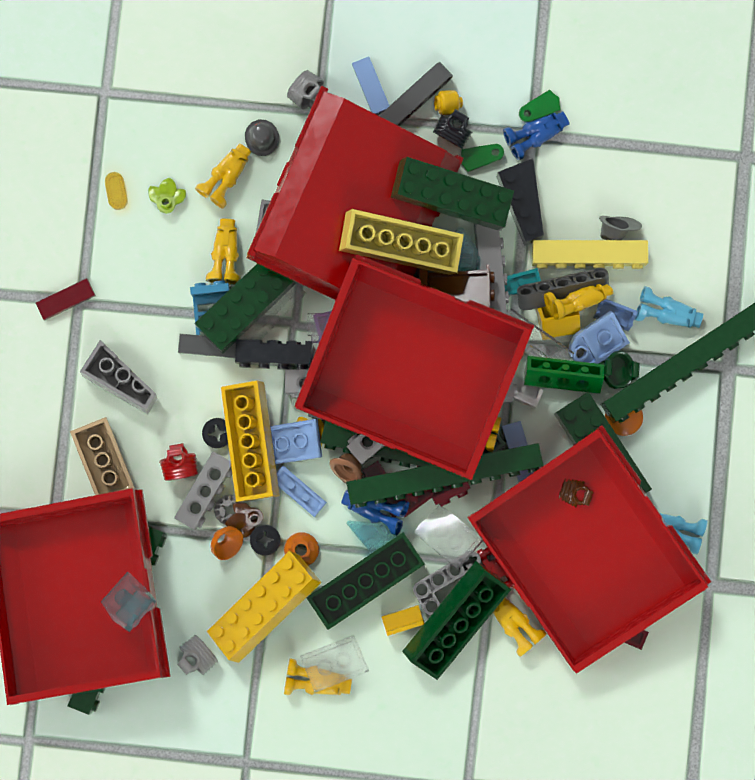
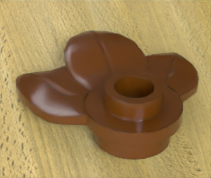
M238 502L233 504L235 514L226 520L225 525L237 528L242 533L243 538H246L263 521V513L260 509L250 507L245 502ZM252 516H257L256 519H251Z

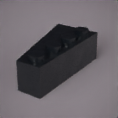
M236 339L235 363L239 364L240 368H251V365H258L259 369H270V366H277L278 370H289V367H297L296 370L308 369L313 360L314 345L312 341H305V345H301V342L289 340L286 341V344H283L282 341L267 340V343H265L263 340Z

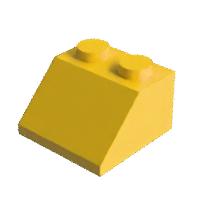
M546 306L536 309L543 339L573 335L581 330L579 312H572L562 319L555 320L553 315L549 314Z

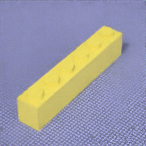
M533 240L532 266H536L538 269H547L548 266H555V269H566L567 266H574V269H586V266H593V269H605V266H613V269H624V266H632V269H643V266L648 264V240Z

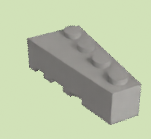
M99 340L80 370L82 377L148 415L158 399L156 393L124 364L105 343Z

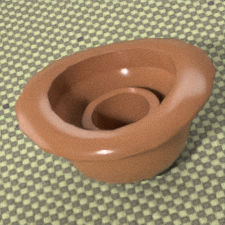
M343 454L339 458L330 460L331 470L344 483L363 478L361 472L362 465L353 454Z

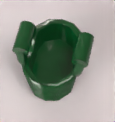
M613 352L605 360V383L613 389L627 387L632 380L639 378L640 363L633 361L627 352Z

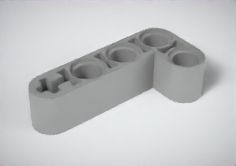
M473 551L467 552L414 584V595L426 614L432 615L434 613L426 609L429 601L436 602L437 608L440 605L434 593L465 575L473 565L471 563L467 564L466 567L468 569L464 571V567L459 560L462 559L464 563L469 560L468 556L471 555L472 557L476 556L477 559L475 561L481 563L478 553ZM454 564L460 567V573L456 576L450 573V567ZM437 574L442 575L444 578V582L441 585L433 583V577ZM418 585H426L427 592L425 595L417 594L416 588Z

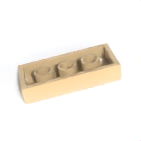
M107 417L70 431L95 495L134 488Z

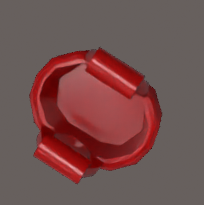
M184 443L170 445L169 450H167V457L159 461L165 481L187 478L199 473L196 454L188 453ZM181 455L182 457L180 460L174 459V456Z

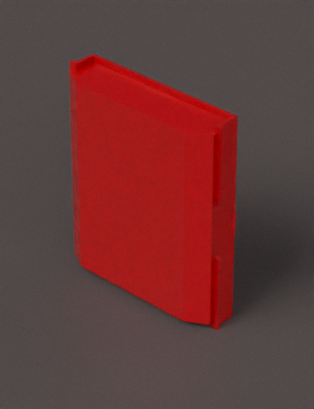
M321 86L296 141L290 160L286 162L278 180V187L275 193H273L246 258L336 301L352 258L356 256V254L339 251L346 212L354 209L432 227L435 218L440 215L439 212L391 198L399 162L405 157H410L458 173L463 157L459 155L453 156L447 150L345 98L328 93V88ZM366 257L410 276H414L417 269L416 267Z
M356 254L355 258H352L294 407L357 434L360 433L370 437V440L392 449L397 448L418 459L472 480L534 325L473 300L465 302L452 295L421 284V280Z
M603 425L467 517L504 572L507 573L513 582V586L527 607H530L540 624L576 674L709 588L708 584L711 583L710 578L672 525H667L640 486V478ZM565 478L566 482L568 479L570 481L572 479L584 481V486L593 491L589 506L577 505L575 508V506L567 502L565 503L564 500L562 501V498L559 499ZM578 490L576 493L577 499L583 501L586 491Z
M130 488L0 514V656L7 705H17L29 701L171 677L161 609L157 606L150 559L153 554L142 489Z

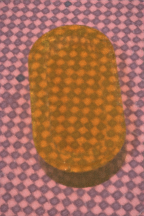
M111 172L105 177L108 203L113 209L121 210L128 203L124 178L118 172Z

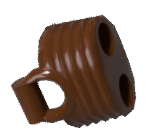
M565 478L559 499L562 498V501L564 500L565 503L567 502L575 506V508L577 505L589 506L593 491L584 486V481H575L573 479L570 481L568 479L566 482ZM581 489L586 491L583 501L578 500L576 497L577 491Z

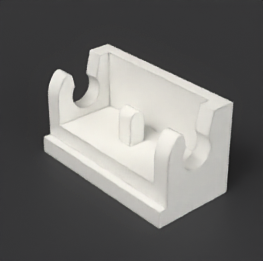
M513 377V384H517V396H514L513 400L535 409L544 389L524 385L523 380Z

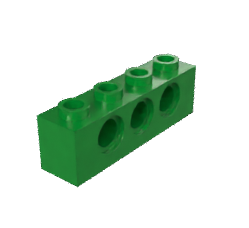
M527 356L524 385L596 394L601 393L604 381V364Z

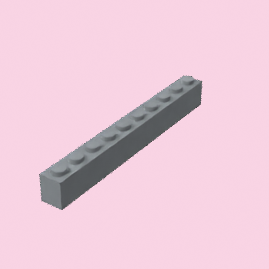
M474 223L478 270H487L486 265H490L491 272L494 271L495 283H491V290H495V301H491L492 308L510 315V310L506 309V303H509L508 291L505 292L504 285H507V274L503 273L505 255L501 254V249H504L503 237L500 238L499 232L502 229L494 230ZM513 380L504 402H513L514 396H517V384H513Z

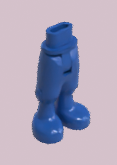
M562 111L558 114L552 113L535 121L527 122L523 129L519 131H513L512 128L506 127L503 129V135L508 146L513 145L524 137L530 136L528 140L511 146L513 156L517 160H521L525 157L526 150L530 147H541L542 143L562 132L563 128L570 125Z
M348 490L344 492L341 504L348 506L349 510L369 519L371 523L382 522L393 535L397 536L400 533L403 521L384 515L380 510H385L403 518L409 509L408 501L401 500L395 504L388 503L387 500L385 503L375 504L374 501L366 502L367 506L355 508V505H350Z

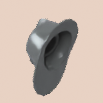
M621 216L599 217L602 222L600 237L604 240H622L629 231H637L642 228V224L633 218Z

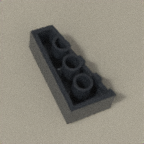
M532 158L497 172L496 176L501 187L514 190L510 212L524 246L531 244L533 240H541L544 236L534 161Z

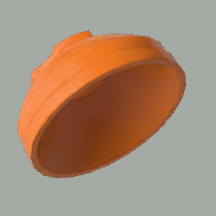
M232 526L216 531L211 541V552L219 560L232 558L238 553L243 544L242 533ZM225 534L223 541L218 543V539Z
M305 532L291 535L285 543L284 554L289 551L296 553V546L304 544L307 552L300 557L308 566L313 564L319 554V545L316 539Z

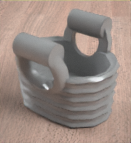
M309 70L303 71L289 87L287 98L292 100L302 110L308 107L311 108L313 104L310 99L312 101L315 100L320 87L324 86V80Z
M194 635L179 646L183 656L177 665L186 675L196 670L205 675L218 662L215 655L197 635ZM192 657L195 660V666H192L186 658Z

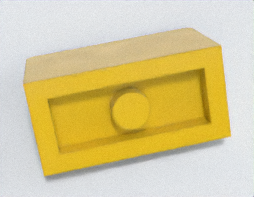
M419 605L381 616L387 636L424 625Z

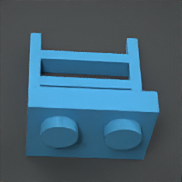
M225 281L213 282L214 285L195 283L194 287H190V293L193 297L195 322L207 312H198V306L215 304L231 289L228 283H225ZM196 328V335H200V331Z

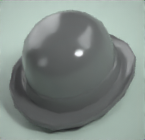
M258 119L251 122L246 128L245 142L252 153L258 156H267L272 154L277 148L279 133L272 122Z

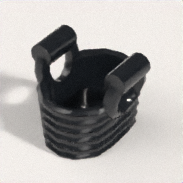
M456 109L448 117L441 114L433 130V133L463 149V146H465L473 132L467 129L469 117ZM453 120L461 121L462 125L454 127Z

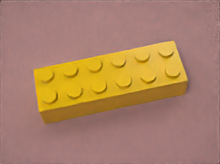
M251 381L222 386L221 394L236 502L280 496L264 382Z
M289 551L206 632L228 660L239 663L322 582L299 554Z

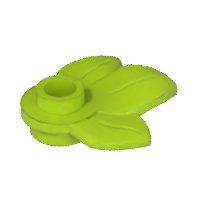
M167 178L161 182L159 187L150 186L148 194L150 200L157 205L158 210L168 214L174 210L177 204L184 201L186 190L176 189L173 179Z

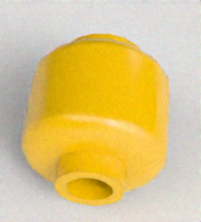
M455 90L440 91L434 97V108L440 115H450L455 109L459 111V108L463 106V99L459 97L458 92Z

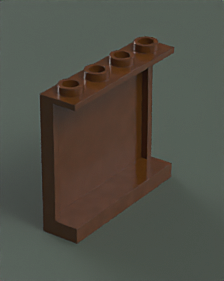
M486 265L487 270L457 271V273L451 275L439 272L429 273L428 270L420 269L421 284L432 287L465 302L473 300L492 308L491 301H495V290H491V283H495L494 271L491 272L490 265Z

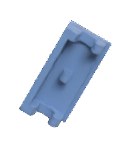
M606 299L598 303L593 318L598 319L605 313L612 311L621 328L629 332L638 311Z

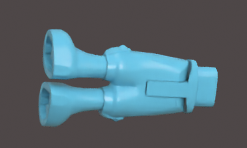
M644 286L640 295V302L658 305L663 310H658L641 303L636 310L638 313L635 320L642 321L646 317H656L662 324L668 323L688 328L692 326L700 328L703 313L696 312L695 308L673 300L670 296L660 298L653 293L650 287Z
M660 513L667 525H672L684 543L690 548L691 553L698 555L702 539L682 534L679 530H685L703 537L708 520L700 519L697 523H687L681 516L675 517Z

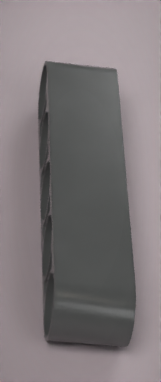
M441 62L436 63L379 116L398 126L402 125L446 85L453 75Z
M597 268L522 285L517 289L519 308L522 310H532L545 307L544 294L552 292L556 299L561 300L565 299L569 293L584 287H596L597 284L602 286L609 285V273L604 268Z

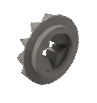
M234 495L222 496L215 504V517L224 525L226 520L233 514L230 513L225 518L226 510L222 506L229 507L233 502L234 504L238 503Z

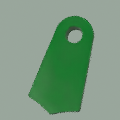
M548 90L522 106L519 110V118L524 122H531L561 110L560 98L551 90ZM524 112H529L530 116L526 117Z
M499 144L462 149L461 157H463V161L461 164L467 172L501 160L504 156V149ZM494 150L499 151V154L497 156H494L492 154Z

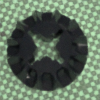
M213 418L203 426L202 438L208 446L222 448L228 445L224 419ZM215 425H217L219 431H225V433L220 435V441H218L216 436H209V434L215 432Z
M260 525L251 533L250 545L259 555H271L280 546V534L273 526ZM264 532H266L267 538L274 539V541L267 543V549H265L264 543L257 542V540L264 537Z

